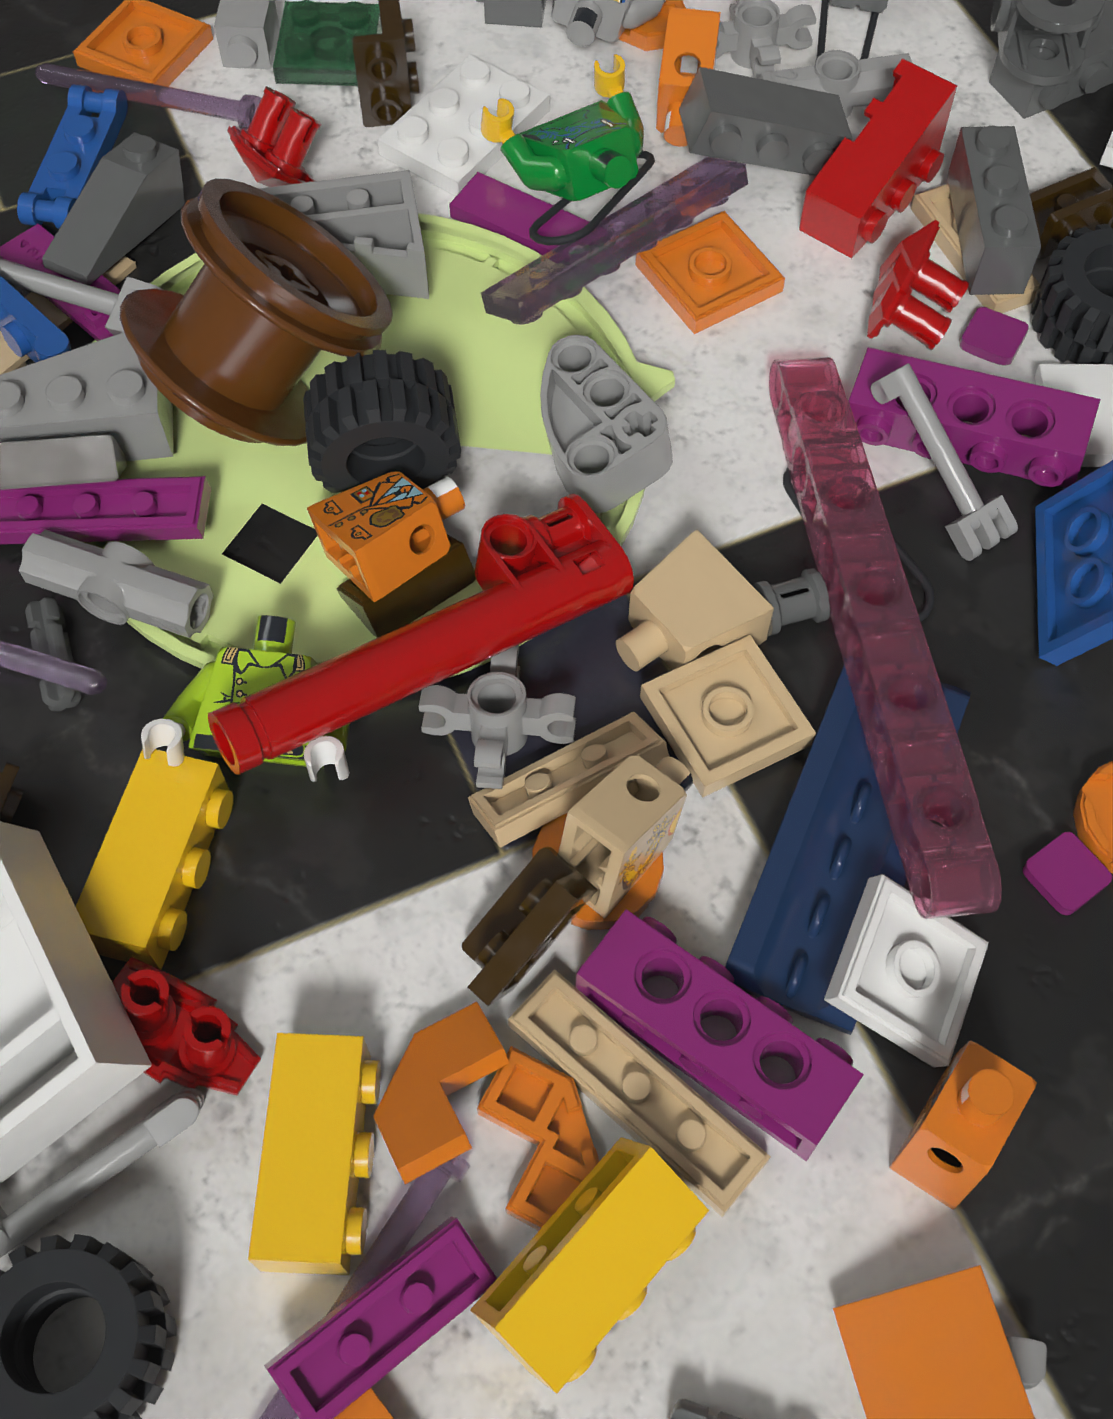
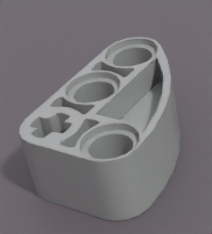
M571 335L558 340L548 353L542 375L540 394L542 418L556 471L568 494L574 493L579 495L587 502L594 513H604L614 509L645 489L670 470L673 460L667 417L662 409L594 340L583 335Z

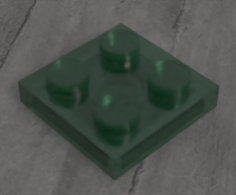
M311 0L285 1L273 63L276 84L358 86L352 38L361 35L381 34L379 4H363L356 1L348 3L314 2Z

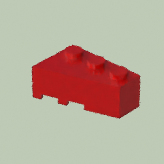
M903 58L893 70V77L895 79L891 92L883 102L873 98L864 110V116L870 118L859 136L854 142L846 137L842 140L806 190L799 230L851 259L867 241L872 244L880 237L892 214L895 211L902 213L907 208L917 187L923 181L931 182L944 160V153L940 152L958 85Z

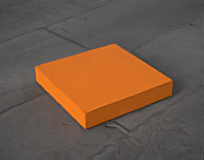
M124 0L73 53L77 66L158 98L213 40L211 27L207 23L148 0Z
M725 211L636 251V267L693 334L783 292L785 277Z
M981 1265L833 1308L867 1419H1035Z

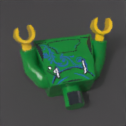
M615 54L613 57L614 73L602 71L598 60L594 63L595 91L603 97L610 98L607 103L602 100L516 135L512 130L514 107L511 102L504 98L498 99L497 117L492 115L487 107L483 106L481 118V133L483 137L491 142H502L501 152L527 188L545 191L570 201H581L610 188H622L629 180L637 176L638 165L636 158L641 155L643 150L644 127L631 94L623 91L625 86V61L620 55Z

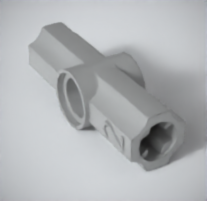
M831 50L818 56L815 66L763 72L758 74L756 78L839 95L847 118L850 116L853 107L869 105L873 98L883 102L892 90L895 79L893 77V70L901 59L913 62L909 53L858 60L856 56L849 52Z
M44 530L41 534L32 533L22 548V562L19 572L26 583L76 599L89 613L106 622L121 625L125 624L129 618L190 638L194 633H201L210 617V606L214 595L209 584L156 567L145 554L127 544L116 541L109 542L102 549Z

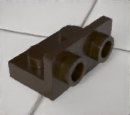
M551 847L541 848L462 943V950L482 968L468 985V988L487 1006H490L515 989L598 890Z

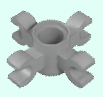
M736 0L735 4H730V13L733 21H720L716 59L723 53L730 52L731 58L736 64L753 70L754 78L763 72L775 71L774 64L781 63L778 45L788 44L794 49H805L812 46L813 40L809 29L800 28L804 25L816 24L817 19L812 6L807 4L797 5L787 11L786 14H780L778 6L771 0Z
M519 645L491 657L490 673L475 679L470 685L467 694H458L447 687L431 685L421 691L418 707L419 711L424 712L421 727L423 733L446 735L454 730L471 731L472 742L476 747L474 767H478L476 787L503 788L506 756L519 751L525 745L528 735L541 736L543 739L557 744L574 742L576 697L569 694L555 693L547 695L542 699L526 698L525 687L520 681V666H517Z

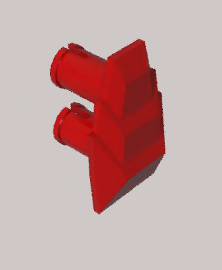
M265 86L264 94L249 128H242V131H240L236 126L228 127L227 132L233 145L256 182L275 187L315 182L316 180L305 171L302 163L322 123L301 110L299 112L298 109L294 108L296 102L288 96Z
M937 220L932 221L902 240L881 265L879 282L873 294V306L868 319L867 337L873 339L874 336L877 337L883 326L889 327L893 324L924 344L927 349L933 350L947 332L952 319L943 316L911 295L912 291L915 290L943 308L945 312L950 313L953 307L955 308L969 286L968 281L960 279L929 259L931 255L929 250L940 228L938 227L940 222Z
M131 957L112 984L152 1064L143 1073L160 1084L166 1078L183 1087L195 1089L199 1085L238 1096L261 1061L258 1054L235 1031L238 1024L221 1009L215 1007L217 999L173 975Z

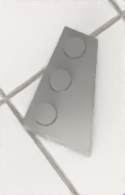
M410 170L259 188L302 212L340 241L369 270L385 294L429 299L425 251Z
M124 332L0 375V443L110 435L115 438L127 461L173 457V404L147 377L139 363L137 354Z

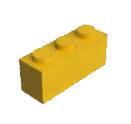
M142 749L76 905V909L98 955L128 962L133 957L161 970L168 951H175L179 947L186 930L187 914L184 910L193 888L199 889L203 885L209 871L211 855L208 848L216 828L223 829L232 811L233 793L228 788L219 764L184 756L183 763L173 767L168 765L166 751L155 749L151 757L145 759Z
M277 1033L248 1260L261 1272L349 1275L351 1254L363 1255L367 1232V1209L356 1207L359 1177H371L374 1159L373 1132H364L366 1104L378 1103L381 1085L380 1060H371L364 1036Z
M620 1137L474 1304L470 1311L529 1373L558 1394L567 1382L576 1380L586 1372L595 1359L597 1353L596 1346L616 1322L629 1317L639 1308L646 1297L647 1285L665 1263L680 1256L690 1246L696 1234L695 1227L708 1213L709 1209L651 1146Z

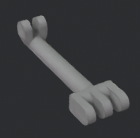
M0 259V276L21 295L23 293L21 289L110 315L105 328L113 336L124 332L120 321V305L126 295L136 290L161 289L154 284L126 277L120 293L116 294L35 270L20 263Z
M910 363L872 383V395L880 404H885L899 396L962 514L961 517L945 526L959 554L965 560L971 561L982 554V548L989 550L1000 542V537L1006 539L1016 533L1018 530L1017 522L1002 495L991 498L983 503Z
M182 1088L151 1110L145 1119L9 1216L0 1206V1258L157 1145L162 1147L190 1127L196 1121L204 1104V1095L198 1088Z

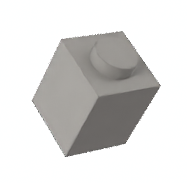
M220 0L214 29L223 67L272 69L280 33L275 0Z

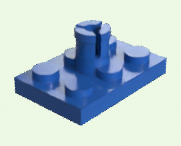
M1113 460L1035 507L1039 658L1056 666L1113 639Z

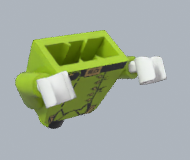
M258 616L253 650L222 647L217 654L216 660L203 666L177 697L163 719L153 720L142 729L141 741L144 758L149 759L156 748L168 746V765L173 767L179 766L183 763L185 756L183 742L189 739V748L204 756L223 758L209 727V712L232 702L238 704L241 698L318 664L310 656L292 654L296 622L279 616ZM350 723L272 760L266 758L263 762L307 767L312 782H317V772L320 768L324 769V765L335 764L339 780H345L350 773L345 755Z

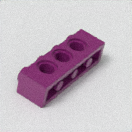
M867 348L848 401L845 436L857 438L869 445H887L912 451L919 456L932 459L899 396L885 404H880L875 400L871 392L872 383L910 363L963 464L971 465L987 473L1000 472L1030 479L1034 483L1046 487L1059 486L1067 488L1076 482L1101 399Z
M626 909L576 973V988L631 1036L807 1162L864 1074L852 1066L853 1059L840 1046L825 1038H817L815 1041L792 1025L793 1018L781 1005L764 996H759L755 999L733 984L735 981L734 977L719 962L707 956H701L697 959L676 944L677 938L664 924L647 916L641 920ZM664 976L671 979L677 985L679 992L673 997L660 999L650 995L643 987V983L650 977ZM709 1016L724 1017L733 1024L737 1035L725 1041L715 1040L703 1031L700 1022ZM772 1056L786 1060L792 1066L796 1080L786 1084L773 1082L763 1073L760 1061Z

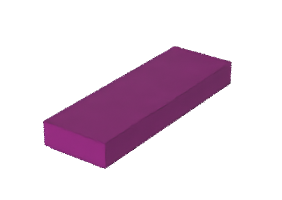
M477 172L449 204L450 218L503 235L536 251L563 270L583 279L611 246V231L597 226L584 238L562 245L536 243L530 238L529 228L553 205L480 172ZM560 210L542 225L537 233L545 237L568 235L581 230L589 221L567 211Z
M450 1217L266 1363L264 1367L299 1419H333L481 1297L495 1282L497 1277L459 1220L455 1217Z

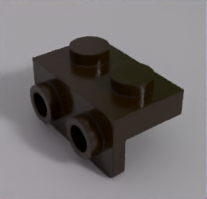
M378 0L381 34L361 35L352 38L362 120L365 127L393 125L412 108L410 94L420 93L416 61L407 62L406 52H416L412 18L402 19L399 0Z
M1095 167L1030 193L1041 243V249L1038 254L1040 260L1051 256L1053 250L1057 249L1059 242L1066 236L1073 237L1076 230L1086 227L1093 231L1096 225L1109 224L1113 228V186Z

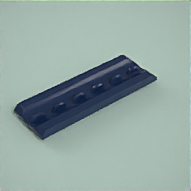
M850 650L725 965V968L734 977L735 981L733 984L757 998L759 996L767 997L781 1005L784 1009L848 1035L852 1034L857 1020L825 1001L826 992L868 879L883 874L903 888L905 886L971 692L929 677L909 673L893 664Z

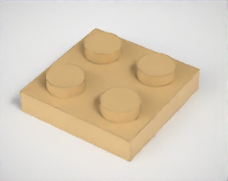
M751 635L641 685V700L679 761L690 771L693 784L702 798L813 745L816 736L815 730Z

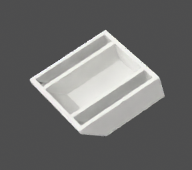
M0 822L1 1184L152 1066L40 832Z

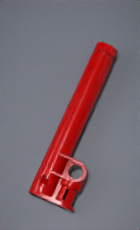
M574 493L560 498L557 510L538 518L533 515L522 518L512 514L493 516L486 521L481 530L475 564V577L483 589L482 592L241 698L238 704L232 702L209 712V727L218 750L229 768L237 775L261 765L266 758L272 760L627 595L633 589L634 576L626 553L587 502Z

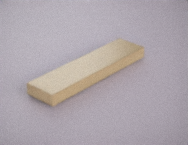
M555 969L508 1018V1026L558 1071L574 1078L576 1087L637 1142L651 1146L678 1177L721 1217L726 1214L768 1163L771 1156Z

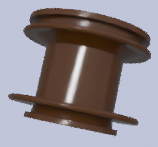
M215 178L207 181L198 197L187 200L181 209L182 227L189 243L203 261V267L184 295L161 289L136 290L126 295L120 305V321L125 336L137 354L142 369L155 387L172 404L203 426L229 438L247 443H267L275 446H299L306 444L303 398L305 391L308 389L301 380L302 376L321 350L345 357H354L358 352L363 357L364 355L373 354V350H379L383 339L382 333L392 321L393 313L390 302L382 287L360 260L340 241L305 214L261 189L231 179Z

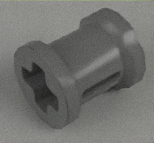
M814 568L803 570L799 578L772 585L767 581H760L753 585L774 608L768 636L778 634L781 626L811 618L817 623L829 619L830 604L827 587L820 572Z

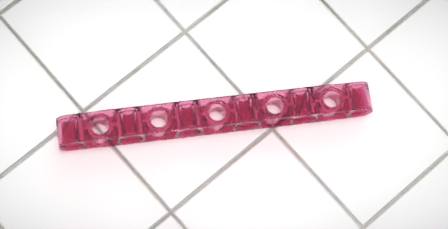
M831 357L774 360L769 373V395L816 567L827 587L830 616L914 905L918 914L924 919L994 913L999 908L1002 894L998 864L981 815L977 794L836 364ZM930 820H934V821H936V822H939V823L942 824L943 826H939V825H937V824H934V823L931 822Z

